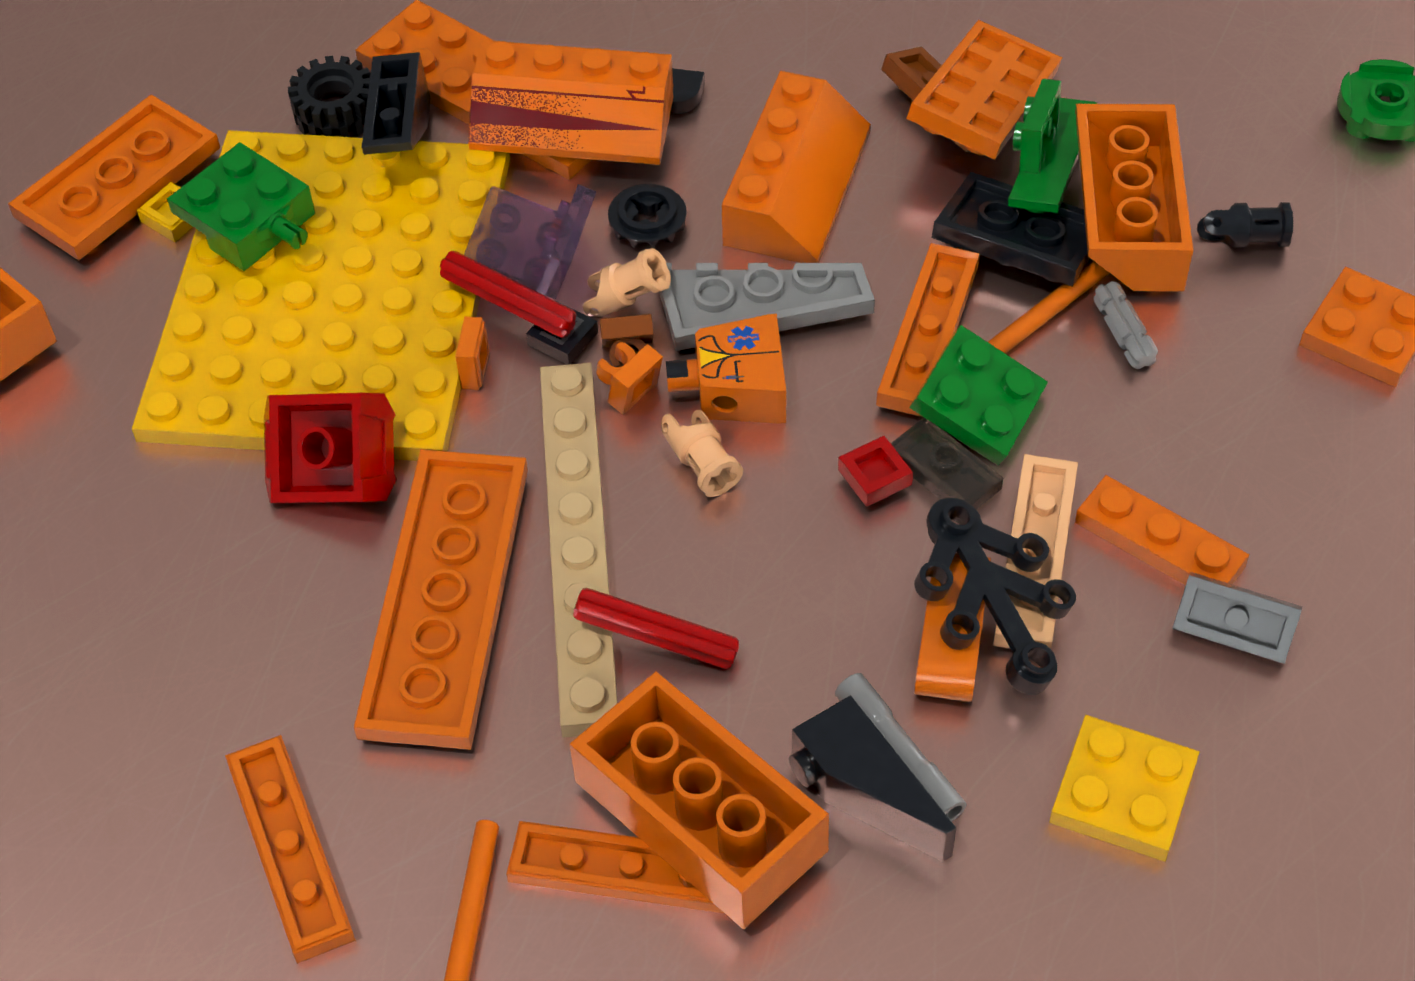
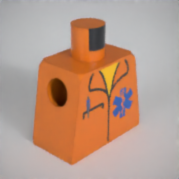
M767 314L700 328L695 332L696 359L666 361L668 392L699 390L700 407L709 420L786 423V383L777 314Z

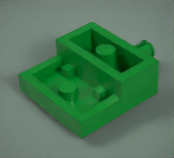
M240 142L167 198L173 214L205 234L209 248L243 271L248 269L282 240L291 245L292 248L299 249L300 244L304 245L308 237L307 231L299 226L315 214L310 189L307 184Z

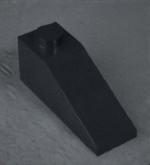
M420 52L372 58L362 140L364 155L413 150L428 128L431 97Z
M851 695L792 729V755L789 756V763L793 773L803 786L808 787L812 785L824 802L942 862L953 855L956 834L955 825Z

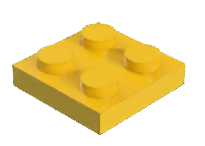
M1085 714L1051 811L1049 823L1166 862L1200 751Z

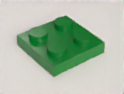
M960 325L950 338L909 408L999 466L1009 454L1048 381Z

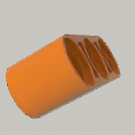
M955 553L949 567L953 575V583L949 591L939 601L927 600L914 694L972 703L985 602L982 599L976 616L979 621L980 630L972 644L968 648L961 650L949 647L941 638L940 628L948 614L954 610L967 574V569L958 553ZM931 577L930 583L932 585L941 586V583L936 578ZM952 624L955 631L960 634H967L964 627Z

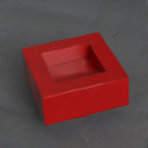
M885 435L838 457V471L866 507L912 485L913 471Z

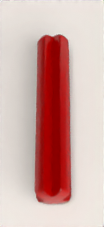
M449 251L440 263V275L442 278L560 338H566L576 324V313L574 310L457 251Z
M583 588L581 590L573 612V617L576 620L723 669H729L732 666L739 648V640L734 636L590 588Z

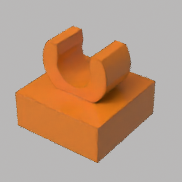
M619 342L616 345L614 357L623 364L621 367L611 366L603 358L598 361L596 371L598 378L603 383L611 385L608 403L622 415L658 383L663 356L648 344L635 354L631 346Z

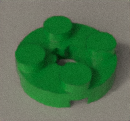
M1378 59L1360 64L1359 70L1351 75L1349 71L1342 80L1337 98L1338 110L1347 121V131L1352 136L1362 139L1373 137L1383 140L1415 142V76L1413 75L1415 68L1400 61ZM1384 96L1390 97L1391 102H1385L1380 98Z

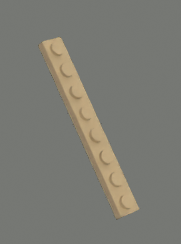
M592 363L540 367L562 738L579 736L618 703L612 631L576 620L573 617L575 604L583 588H590L609 595Z

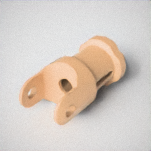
M654 248L645 249L638 253L636 259L623 265L613 263L590 275L587 279V285L598 292L596 297L584 302L583 311L592 317H602L631 306L635 303L637 297L650 291L657 293L668 289L671 283V275L665 259Z
M695 410L693 412L691 426H680L671 414L664 415L661 421L664 437L681 463L691 466L698 477L697 485L706 496L715 497L722 495L739 482L743 475V467L735 457L729 456L721 445L722 438L720 433L702 410Z

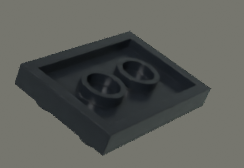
M970 172L934 221L931 238L950 244L957 249L980 253V255L994 259L1000 264L1043 276L1049 281L1060 282L1073 287L1090 259L1087 250L1084 209L1063 202L1058 213H1033L1024 208L1009 207L1008 198L1013 185Z

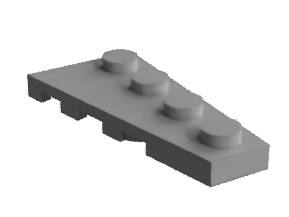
M666 263L670 271L671 283L668 289L659 292L676 351L694 348L695 332L700 328L767 314H777L779 331L873 314L875 299L862 263H796L793 270H776L768 267V263H748V270H718V263H696V270H672V263Z

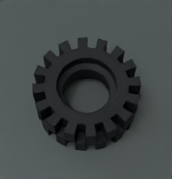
M325 56L326 63L319 64L318 60L314 59L309 61L311 69L308 70L303 65L297 69L298 77L292 75L289 81L291 87H288V94L295 123L299 125V129L304 135L309 132L310 135L323 134L324 136L341 135V137H349V132L351 131L357 136L364 132L363 125L365 123L371 74L367 67L363 69L362 63L358 60H355L350 65L349 57L341 56L339 62H334L333 56ZM334 96H344L336 101H323Z

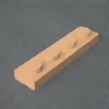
M1024 454L1011 536L1019 538L1025 533L1037 534L1047 542L1049 554L1037 571H1022L1013 564L1010 558H1007V569L1043 585L1050 580H1061L1078 462ZM1023 548L1024 552L1029 556L1037 557L1032 550ZM1050 594L1051 599L1058 603L1059 597ZM1009 595L1033 640L1043 643L1051 649L1056 619L1047 617L1038 607ZM996 624L993 646L1010 648Z

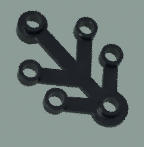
M944 498L937 501L931 507L926 520L928 534L934 543V547L928 563L922 566L914 581L915 590L922 598L928 601L943 599L953 583V575L949 567L956 552L967 569V574L954 610L948 614L940 628L942 640L954 649L968 648L980 630L979 621L976 616L983 599L1013 652L1006 665L1008 681L1016 690L1024 694L1035 695L1043 692L1057 673L1055 655L1047 645L1033 640L1009 595L1038 607L1049 618L1060 619L1068 614L1076 601V593L1073 587L1059 579L1050 580L1043 585L989 561L982 549L984 548L1012 559L1013 564L1022 571L1034 572L1042 566L1049 554V546L1041 536L1034 533H1025L1019 538H1015L983 524L978 511L964 500ZM1023 548L1032 550L1037 557L1029 556L1024 552ZM926 577L936 578L941 583V586L932 585ZM1050 594L1058 596L1063 601V604L1054 602ZM952 624L964 627L967 634L958 633L954 630ZM1029 660L1036 662L1041 668L1032 665Z

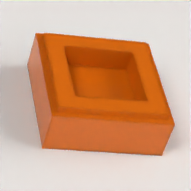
M464 316L455 356L461 389L479 390L483 384L490 351L485 321H483L482 317Z

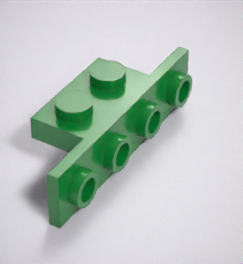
M1041 80L1035 97H1027L1023 122L1017 121L1015 126L1013 151L1020 152V169L1008 198L1009 207L1024 208L1033 213H1058L1079 158L1075 114L1076 104H1097V102L1061 98L1062 81Z

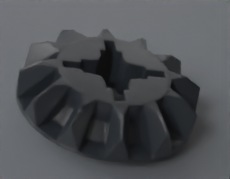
M640 184L623 190L612 200L608 209L609 226L614 229L617 240L628 239L633 248L641 242H648L652 248H655L659 240L672 243L675 233L684 230L687 211L681 196L672 189L657 184ZM639 214H644L648 218L656 215V222H651L648 219H643L639 222Z

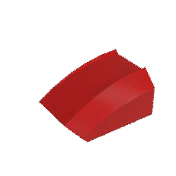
M359 392L267 395L264 413L265 484L269 503L387 501L397 481L394 474L393 420L396 414L385 394Z

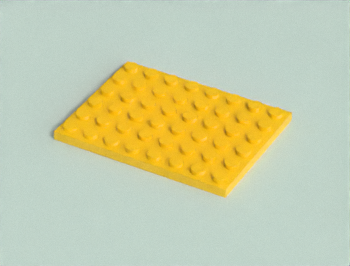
M228 130L219 158L239 142L307 184L310 189L315 214L299 226L308 233L304 245L300 244L299 249H294L282 240L245 271L209 248L206 235L197 229L195 230L132 425V432L136 442L264 450V413L267 395L363 392L384 393L396 414L393 420L394 459L418 461L420 449L448 451L461 391L455 357L464 316H477L481 297L442 278L439 266L449 251H457L485 266L488 265L510 163V154L507 152L469 150V144L418 141L413 150L364 155L362 150L363 138Z

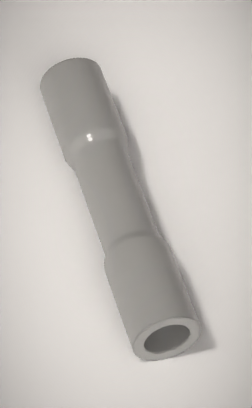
M856 673L842 681L835 691V696L839 701L851 695L951 822L957 819L965 810L966 802L939 768L927 760L895 720L892 710L864 675Z

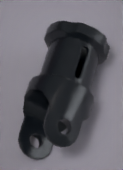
M1280 202L1278 207L1249 208L1247 203H1234L1229 210L1209 212L1198 222L1197 232L1204 240L1223 241L1225 244L1235 248L1246 247L1249 242H1277L1279 247H1289L1293 234V211L1289 202Z

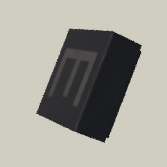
M574 310L576 313V324L566 338H560L533 325L526 333L527 344L569 365L597 335L598 323L597 320Z

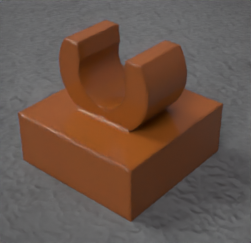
M651 314L600 319L602 348L611 347L609 353L611 366L620 367V361L614 357L616 345L619 342L628 344L637 352L646 346L645 343H653L654 334Z

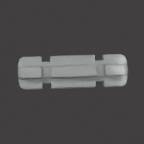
M1111 281L1106 285L1100 284L1095 289L1094 302L1099 311L1106 315L1104 320L1119 346L1126 350L1124 355L1128 362L1135 369L1151 366L1156 362L1155 356L1158 354V349L1151 337L1145 335L1147 330L1130 301L1125 300L1127 296L1121 285L1115 281Z

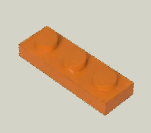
M1107 475L1103 477L1077 509L1076 524L1185 586L1190 572L1233 585L1245 569L1250 555Z

